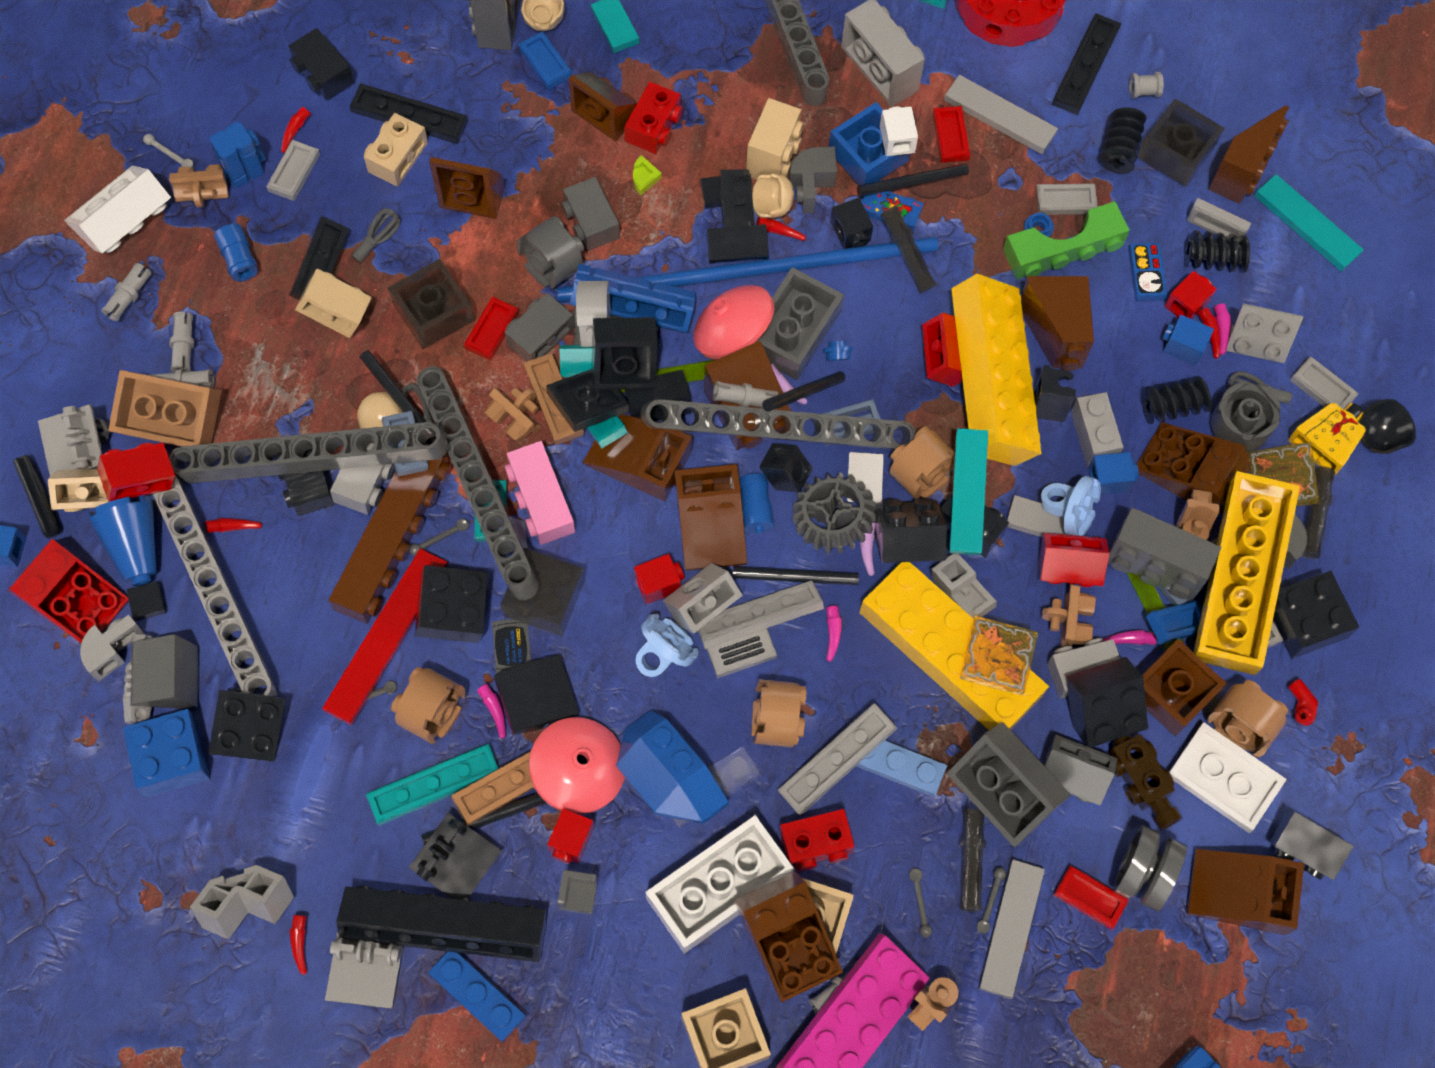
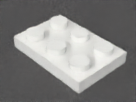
M1204 722L1200 725L1169 771L1176 783L1248 833L1254 830L1287 780Z

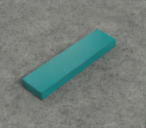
M1277 174L1256 192L1255 197L1341 272L1364 251L1362 247Z
M958 428L956 430L949 553L982 554L988 430Z
M486 744L371 791L366 796L376 823L380 826L452 796L498 770V766L489 744Z

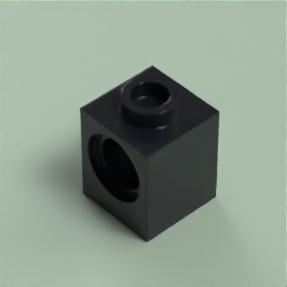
M860 198L832 207L830 222L843 249L862 247L871 241L874 226Z
M772 443L759 466L775 490L797 493L801 492L813 470L797 445Z

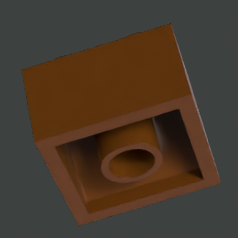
M593 72L571 75L568 78L571 111L616 142L625 132L624 126L637 104L634 98L628 93L620 92L613 87L608 79L600 78Z
M1179 639L1142 675L1146 710L1175 737L1227 684Z

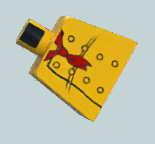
M1330 403L1299 425L1288 441L1295 447L1304 444L1309 445L1310 452L1307 457L1331 477H1334L1345 465L1366 431L1365 427L1358 422L1364 411L1355 403H1349L1344 410L1336 403ZM1306 446L1298 448L1302 453L1307 454L1308 449Z

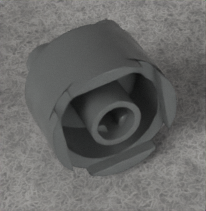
M557 216L544 220L521 236L516 242L519 256L524 253L528 261L524 264L525 268L544 287L551 285V288L556 287L577 272L578 264H583L581 252L584 251V246L578 237L571 236Z
M1248 382L1237 383L1224 393L1215 407L1210 419V427L1215 437L1245 445L1247 452L1255 451L1268 441L1279 425L1280 402L1276 395L1266 386L1260 384L1257 386L1250 385Z

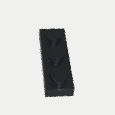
M324 216L319 218L288 296L300 300L316 269L332 274L349 228Z

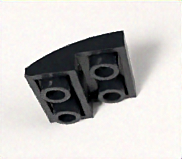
M560 655L515 666L493 676L512 735L540 730L546 724L576 717L579 714Z

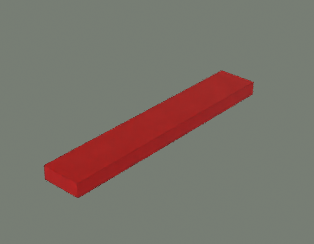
M422 549L418 550L322 707L325 713L352 726L416 620L420 574L424 565L447 568V561Z

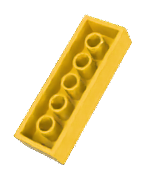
M975 274L951 288L968 428L988 430L987 459L1016 466L1042 454L1020 290L1012 285Z
M1236 471L1231 479L1216 545L1221 547V550L1209 576L1193 651L1204 663L1256 675L1263 668L1300 489L1299 485Z
M901 562L862 601L859 613L989 731L1001 722L1012 730L1044 696L1049 688L1029 668L1025 673L1023 690L995 683L994 675L992 682L983 680L978 676L974 678L965 675V667L972 662L969 650L970 644L974 639L973 634L978 633L975 627L976 621L910 562ZM978 623V627L981 632L982 626ZM985 633L976 635L971 652L974 654L973 665L977 662L981 669H977L974 673V669L970 665L967 668V673L976 675L980 672V676L991 679V675L995 671L997 681L1007 682V684L1013 686L1017 683L1005 675V670L1009 667L1014 669L1019 664L1018 669L1022 673H1017L1022 678L1026 665L1014 654L1011 653L1010 655L1004 652L1008 649L1000 642L993 645V642L987 641L986 637L984 638V635L986 636ZM988 648H990L991 650L989 652L988 661H986L987 653L989 650ZM991 658H994V659H996V660L1003 661V662L1008 661V662H1011V663H1014V664L1010 665V664L1003 663V662H1000V664H999V663H996V662H992V659H991ZM1016 678V680L1019 681L1018 686L1021 687L1020 684L1022 683L1023 678L1022 680Z

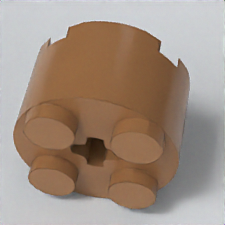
M925 426L916 433L914 439L907 446L902 444L894 450L891 455L894 462L890 469V475L915 500L919 496L929 498L949 481L946 474L951 468L954 470L955 451L935 431Z
M415 668L410 675L409 685L404 693L399 694L392 703L391 711L396 713V724L430 744L436 743L434 738L436 736L443 738L457 720L462 709L457 703L459 696L465 699V688L430 668Z
M759 679L755 691L761 692L760 699L753 701L751 735L755 736L752 742L757 745L793 748L794 745H798L799 737L804 735L805 718L800 717V706L805 705L806 686H799V683Z
M1245 680L1243 684H1235L1228 689L1209 715L1208 722L1210 724L1213 721L1216 727L1214 730L1243 750L1254 752L1252 756L1261 757L1267 752L1285 726L1288 708L1282 702L1274 700L1264 693L1261 687L1254 681Z

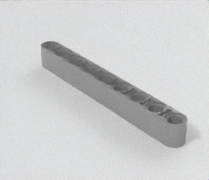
M175 474L172 489L153 493V496L243 693L253 694L257 687L267 686L266 692L263 695L277 697V690L185 489L179 477ZM180 500L177 506L168 508L172 501ZM189 525L192 526L188 533L180 534L182 528ZM204 552L202 558L196 561L192 560L194 554ZM217 578L214 585L204 587V583L208 579ZM224 604L229 605L225 613L216 614L218 607ZM233 632H242L236 641H228L230 634ZM254 658V663L251 667L240 669L244 660Z

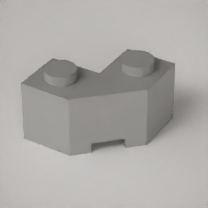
M254 865L245 868L242 874L227 879L220 876L209 880L190 906V909L203 929L229 940L248 913L276 924L294 899V896L284 876Z

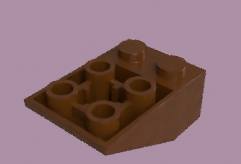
M1283 106L1234 137L1208 190L1238 204L1241 203L1245 194L1252 195L1289 122L1288 119L1284 118L1289 106Z
M619 415L618 418L624 424L628 433L602 449L594 440L582 462L583 465L665 502L675 484V470L683 469L692 452V436L682 431L653 429L647 427L641 418Z
M1162 422L1139 459L1137 466L1139 475L1186 501L1191 498L1193 490L1211 492L1212 503L1218 504L1219 513L1223 514L1231 479L1236 471L1248 473L1251 463L1245 445Z
M737 464L675 470V490L685 571L704 569L710 563L719 567L747 565Z
M1196 849L1187 915L1286 936L1297 930L1304 863L1273 856Z
M795 871L734 900L748 935L781 1002L843 973L807 884Z

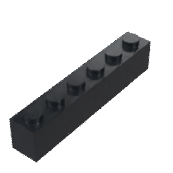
M345 886L336 923L339 938L347 940L373 941L381 944L540 962L546 929V910L538 909L531 905L518 907L505 905L497 901L484 903L475 902L463 897L450 899L429 893L416 895L408 894L401 890L383 891L374 890L368 886Z

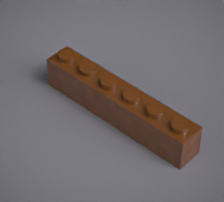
M447 452L439 459L427 460L428 470L400 477H397L396 472L394 473L328 600L334 611L365 624L369 623L372 616L375 617L379 613L382 606L381 597L385 589L392 587L396 579L397 573L395 570L399 562L406 560L410 551L409 543L413 535H418L423 527L425 511L428 507H433L438 496V491L436 490L440 482H445L450 474L451 464Z

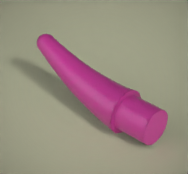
M1222 303L1214 307L1220 330V355H1224L1227 350L1231 330V317L1226 305Z
M838 606L826 608L828 618L826 621L829 632L827 661L833 660L841 637L842 618L840 617Z
M1144 630L1122 632L1102 639L1103 642L1114 639L1115 644L1155 645L1157 640L1154 632H1145Z
M486 683L477 690V693L491 713L499 737L503 739L506 736L504 713L496 693H493Z

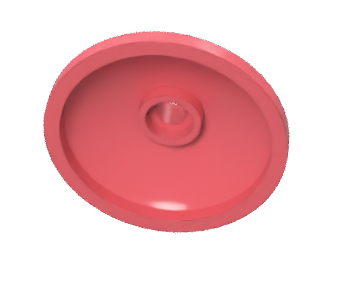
M756 285L737 286L718 295L704 308L697 319L693 333V341L697 350L707 358L719 359L756 342L772 320L774 314V301L764 288Z
M580 717L556 721L541 732L532 746L529 756V774L532 784L540 797L555 809L562 811L564 808L576 814H587L597 811L609 804L623 785L625 777L616 767L621 744L609 729L596 721ZM577 756H585L587 764H580L577 761Z

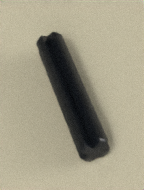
M28 455L15 458L13 464L43 535L48 539L58 536L61 533V528L53 510H51V504L32 459Z

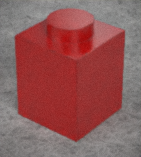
M1193 270L1170 294L1164 307L1178 318L1181 314L1193 320L1198 315V312L1210 302L1217 288L1212 285L1208 278L1200 276Z
M669 554L634 567V578L646 605L668 597L681 587V580L684 579L679 563H673Z
M563 808L547 843L548 850L553 853L551 857L565 864H570L571 860L580 863L595 828L594 821Z

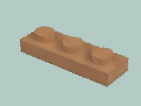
M552 353L524 362V369L532 389L536 393V399L554 444L558 445L583 436V429L574 432L546 393V385L562 380Z
M530 752L451 796L453 803L467 826L534 789L529 774Z

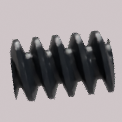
M1123 107L1114 110L1110 114L1109 123L1106 128L1107 132L1104 136L1102 151L1099 156L1100 164L1108 171L1116 174H1126L1134 170L1135 166L1133 163L1137 159L1136 153L1139 151V143L1142 140L1141 134L1144 131V124L1147 120L1146 114L1141 110Z
M1194 230L1186 244L1184 265L1188 267L1191 259H1194L1196 268H1200L1204 260L1206 261L1207 269L1211 270L1214 262H1218L1219 271H1223L1226 263H1230L1231 272H1235L1238 264H1241L1243 273H1246L1251 256L1249 239L1246 235H1241L1237 240L1235 234H1229L1225 239L1224 234L1220 232L1213 238V234L1210 231L1205 232L1201 236L1199 230Z
M1194 376L1190 380L1184 378L1179 382L1170 381L1167 385L1161 383L1156 387L1147 386L1142 395L1143 413L1149 424L1154 423V415L1157 416L1160 422H1165L1166 412H1168L1171 420L1177 419V410L1180 411L1183 417H1188L1190 407L1194 415L1200 414L1201 405L1205 412L1212 410V398L1209 388L1200 376Z

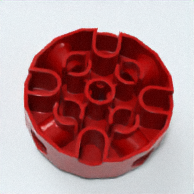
M954 0L956 10L959 11V14L964 19V25L971 33L991 44L1016 47L1025 45V42L1034 41L1037 38L1040 40L1049 35L1061 20L1067 0Z

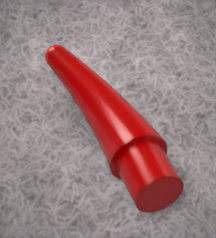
M301 107L291 117L283 136L282 153L286 152L296 133L311 115L306 108Z
M759 216L756 225L766 224L768 233L783 235L801 241L806 240L804 234L772 218L767 219Z
M1207 307L1199 311L1198 315L1203 322L1202 324L1214 328L1210 341L1213 357L1218 359L1221 346L1220 330L1216 317L1212 315Z
M218 518L217 520L205 521L206 533H223L244 529H260L262 527L260 522L235 518Z
M293 915L292 926L289 928L290 944L298 970L301 975H305L307 968L304 956L307 916Z

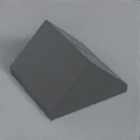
M175 634L133 641L131 706L196 710L198 708V646Z

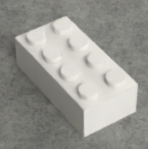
M755 815L646 891V900L685 954L740 915L734 902L735 899L793 872L795 869Z

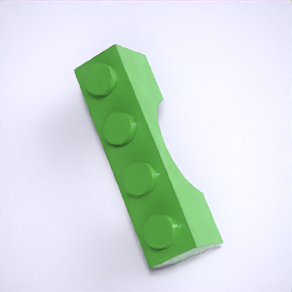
M1116 201L1089 209L1083 223V231L1073 238L1064 240L1049 238L1033 227L1008 235L1003 252L1017 280L1023 277L1028 278V276H1038L1042 271L1051 268L1061 269L1070 262L1079 259L1082 261L1091 259L1097 253L1106 250L1108 252L1116 251L1124 245L1130 230Z

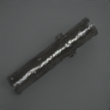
M898 205L882 212L881 216L892 235L891 241L893 245H897L919 289V293H924L937 286L912 236L914 232L905 223Z
M1320 466L1315 468L1312 488H1314L1316 496L1314 498L1308 497L1307 499L1309 502L1305 525L1307 545L1302 555L1308 559H1319L1321 557L1329 506L1333 503L1331 490L1335 470L1329 467Z
M968 809L963 811L964 832L963 839H960V847L963 848L960 910L977 912L982 911L983 849L986 848V840H984L983 833L984 814L978 809Z

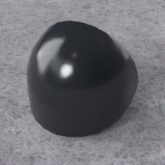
M1384 399L1375 402L1367 407L1360 418V424L1366 429L1361 439L1370 450L1376 453L1389 454L1411 446L1416 439V428L1410 413L1396 400Z

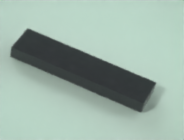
M1095 13L1053 99V106L1075 115L1079 114L1122 23Z
M361 83L349 106L352 113L382 122L389 121L393 114L396 113L425 127L426 135L454 144L459 143L468 123L467 115Z

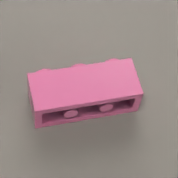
M542 441L506 453L509 464L505 465L504 469L509 482H516L519 491L514 492L520 510L526 508L529 518L525 519V523L530 536H537L539 544L543 545L575 533L574 521Z

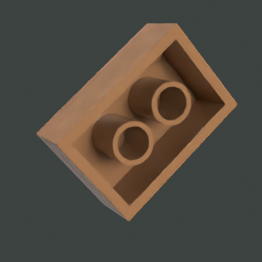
M120 370L108 431L178 446L211 444L222 390Z

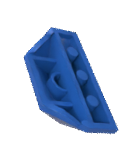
M650 710L625 728L616 767L655 815L692 820L695 823L704 824L729 805L727 798L707 766L665 717Z

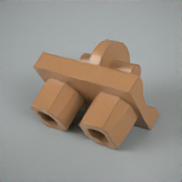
M219 164L208 165L205 171H194L193 168L188 166L179 167L177 173H170L169 181L173 187L176 202L194 201L196 207H204V200L229 198V189L224 170Z
M494 388L489 394L493 400L484 413L498 424L508 414L513 416L515 419L506 428L505 432L517 442H521L531 432L538 434L543 427L525 412L528 409L534 414L539 409L533 403L536 393L532 389H527L522 393L518 388H515L511 392V395L516 399L514 402L504 392L501 393Z
M1193 490L1191 498L1187 500L1175 527L1207 540L1212 525L1219 513V505L1212 503V493Z
M1070 586L1069 593L1065 594L1064 609H1062V600L1053 599L1052 607L1045 608L1042 611V618L1051 622V631H1059L1060 623H1062L1060 648L1072 646L1073 644H1085L1092 640L1093 625L1077 623L1078 614L1093 615L1096 597L1080 593V586Z
M939 977L931 983L930 987L926 985L914 998L919 1004L908 1015V1018L922 1031L925 1030L934 1018L941 1023L952 1008L950 1006L958 998L959 990L957 984L948 977Z

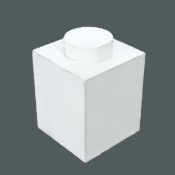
M896 106L888 110H882L880 131L886 156L915 153L918 134L912 107L901 108Z

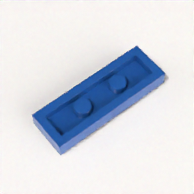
M447 952L428 972L433 979L502 1043L526 1018L515 1005L456 952Z

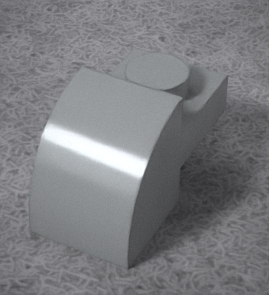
M578 281L576 319L580 331L581 347H592L593 318H610L609 281Z
M953 553L946 560L932 568V577L935 585L975 621L996 607L997 601L978 582L976 572L959 554Z
M130 615L112 622L104 633L94 625L85 634L81 643L80 655L83 665L100 682L125 663L118 653L132 643V636L144 634V632Z

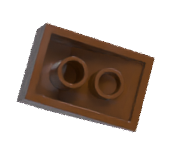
M434 157L430 158L429 164L440 208L493 219L497 218L505 191L503 175L490 168Z

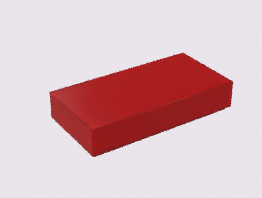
M962 106L933 108L932 115L940 162L969 161L970 150Z
M492 296L466 339L464 348L491 361L505 338L508 324L517 318L519 308Z
M1071 865L1053 896L1110 930L1114 929L1129 901Z

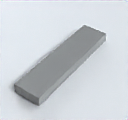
M961 75L957 77L944 97V101L949 104L962 106L964 112L1042 155L1058 131L1057 127Z
M811 580L725 609L699 629L697 633L704 648L707 649L824 609L823 601Z
M874 703L778 789L779 793L801 816L896 731L897 727Z
M1016 860L1011 861L979 990L1008 999L1013 998L1045 869Z

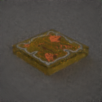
M1311 442L1248 452L1252 475L1300 486L1296 507L1320 503Z
M975 616L959 679L1023 696L1026 690L1038 632Z

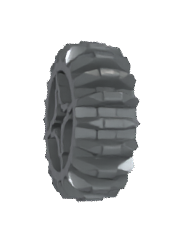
M827 472L825 480L821 481L819 477L815 476L814 485L805 483V492H798L796 496L798 502L793 504L795 514H793L792 518L794 524L797 525L796 531L798 535H803V541L806 544L813 542V548L816 551L824 546L825 552L830 554L832 548L837 547L838 552L842 554L843 546L848 545L849 548L854 550L855 540L864 543L866 540L864 533H872V523L876 522V513H874L876 502L872 500V492L866 490L863 481L856 483L853 475L844 480V475L839 472L837 478H832L831 474ZM842 497L851 499L858 507H852V504L845 503ZM810 518H815L817 522L825 523L827 529L818 527Z

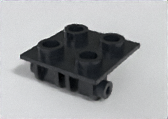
M229 687L228 691L219 690L208 754L274 762L286 698L243 693L241 689Z
M447 813L409 868L423 880L428 881L452 899L460 897L469 898L502 850L450 813Z

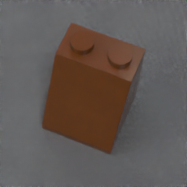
M1028 276L1021 295L1023 318L1052 368H1062V370L1066 371L1083 368L1094 343L1089 276Z
M760 340L704 366V392L711 404L739 406L736 403L713 400V389L716 381L740 386L743 383L751 384L752 388L775 390L778 392V395L783 393ZM788 404L775 409L791 411ZM716 411L722 425H724L725 417L723 413ZM746 414L743 418V426L748 431L755 427V419L751 414ZM779 416L773 422V428L777 433H782L785 429V422ZM728 435L736 450L744 447L746 449L755 447L763 439Z

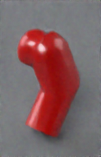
M1300 678L1289 685L1288 689L1297 699L1294 713L1296 722L1300 725L1308 726L1315 721L1318 700Z

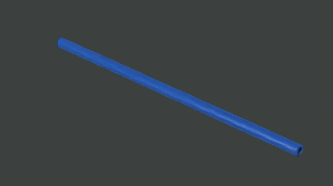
M928 237L636 278L648 280L651 283L656 282L678 287L788 272L792 267L797 270L935 252L938 251V241L936 237ZM573 286L557 288L559 303L570 301Z

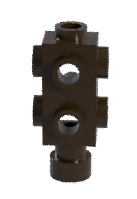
M1142 734L1133 738L1128 735L1113 742L1112 745L1114 747L1109 755L1117 758L1114 776L1116 778L1121 776L1126 783L1127 788L1124 791L1129 802L1133 806L1138 804L1142 811L1150 807L1156 816L1153 820L1160 831L1182 820L1183 817L1176 806L1173 807L1168 800V797L1175 791L1173 787L1174 780L1169 771L1165 768L1162 769L1156 759L1157 752L1152 743L1148 740L1145 741ZM1135 750L1140 759L1132 758L1130 751ZM1152 778L1157 787H1150L1147 779Z

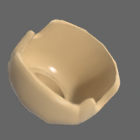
M523 0L521 7L525 23L537 31L554 29L562 21L565 10L563 0Z
M781 174L760 175L753 186L752 192L753 209L756 214L766 218H778L786 215L794 199L792 182Z
M377 392L368 395L361 401L357 412V421L361 429L383 427L381 417L403 412L388 393Z

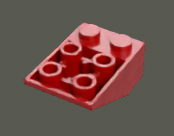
M53 539L48 541L7 589V591L79 643H82L85 634L94 625L102 632L128 601L126 595Z

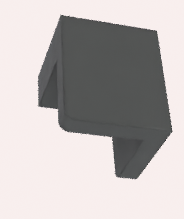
M563 870L558 897L559 909L593 915L598 886L597 875Z

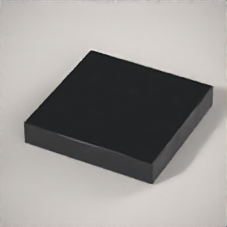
M592 369L546 385V393L574 432L629 412V403L619 389H593Z

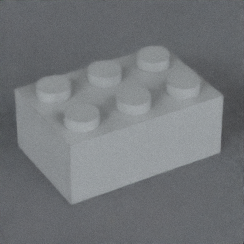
M868 0L846 13L841 48L889 106L893 107L918 92L925 61L924 54L918 46H914L911 43L904 29L894 23L890 18L888 10L884 6H880L876 0Z

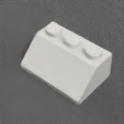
M131 166L64 221L93 250L100 253L105 251L109 253L121 244L120 239L127 233L133 234L144 225L142 221L150 214L155 216L164 210L167 206L165 202L171 197L149 169Z

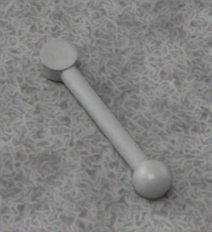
M152 134L144 136L143 141L146 145H153L180 163L182 167L189 166L194 169L192 160H184L157 142Z

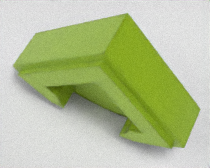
M641 155L634 164L633 184L636 191L643 195L662 178V173Z

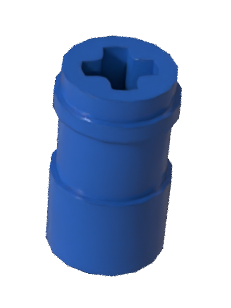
M228 224L219 228L215 232L214 238L222 257L226 261L229 275L232 276L233 280L239 282L253 278L258 272L257 263L249 250L250 246L242 226L239 224Z
M755 473L742 476L739 479L744 531L761 535L774 528L772 505L769 502L768 494L769 483L763 474Z

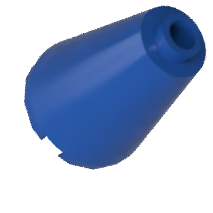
M146 495L139 496L140 502H131L130 498L126 497L95 507L96 513L88 512L91 524L124 582H132V586L147 584L152 581L151 576L156 574L153 503L151 497Z

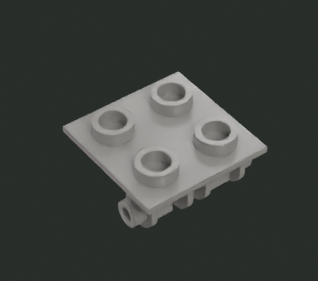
M1243 303L1235 325L1231 324L1230 338L1226 351L1285 363L1303 316Z
M91 404L79 408L75 406L64 407L63 413L38 421L50 476L57 470H78L98 467L99 456L102 455Z
M337 932L336 940H332L330 954H333L325 1001L392 1009L403 946L381 944L373 941L365 942L364 940H347L339 938Z

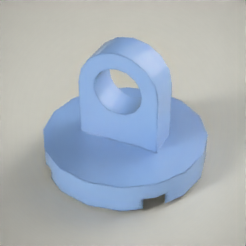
M1084 476L1075 487L1061 483L1050 484L1042 490V507L1046 512L1064 518L1065 534L1083 536L1090 528L1095 517V510H1092L1093 502L1098 503L1100 501V482L1092 477ZM1053 496L1064 497L1060 502L1049 500Z
M650 614L643 621L641 629L647 642L636 655L637 668L642 674L649 677L660 675L672 662L684 667L690 666L698 656V649H692L691 645L694 642L686 631L671 619L665 618L663 621L658 619L659 614ZM652 652L659 657V667H651L646 663V653Z

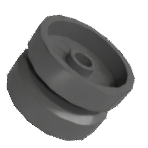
M1142 825L1136 832L1122 858L1113 891L1130 899L1141 889V904L1158 912L1166 903L1179 877L1186 857L1187 845L1170 837L1159 848V832Z

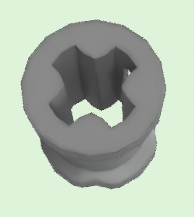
M1160 71L1155 72L1154 75L1138 76L1137 73L1130 74L1129 94L1131 99H1137L1138 96L1154 95L1156 98L1162 97L1164 82Z

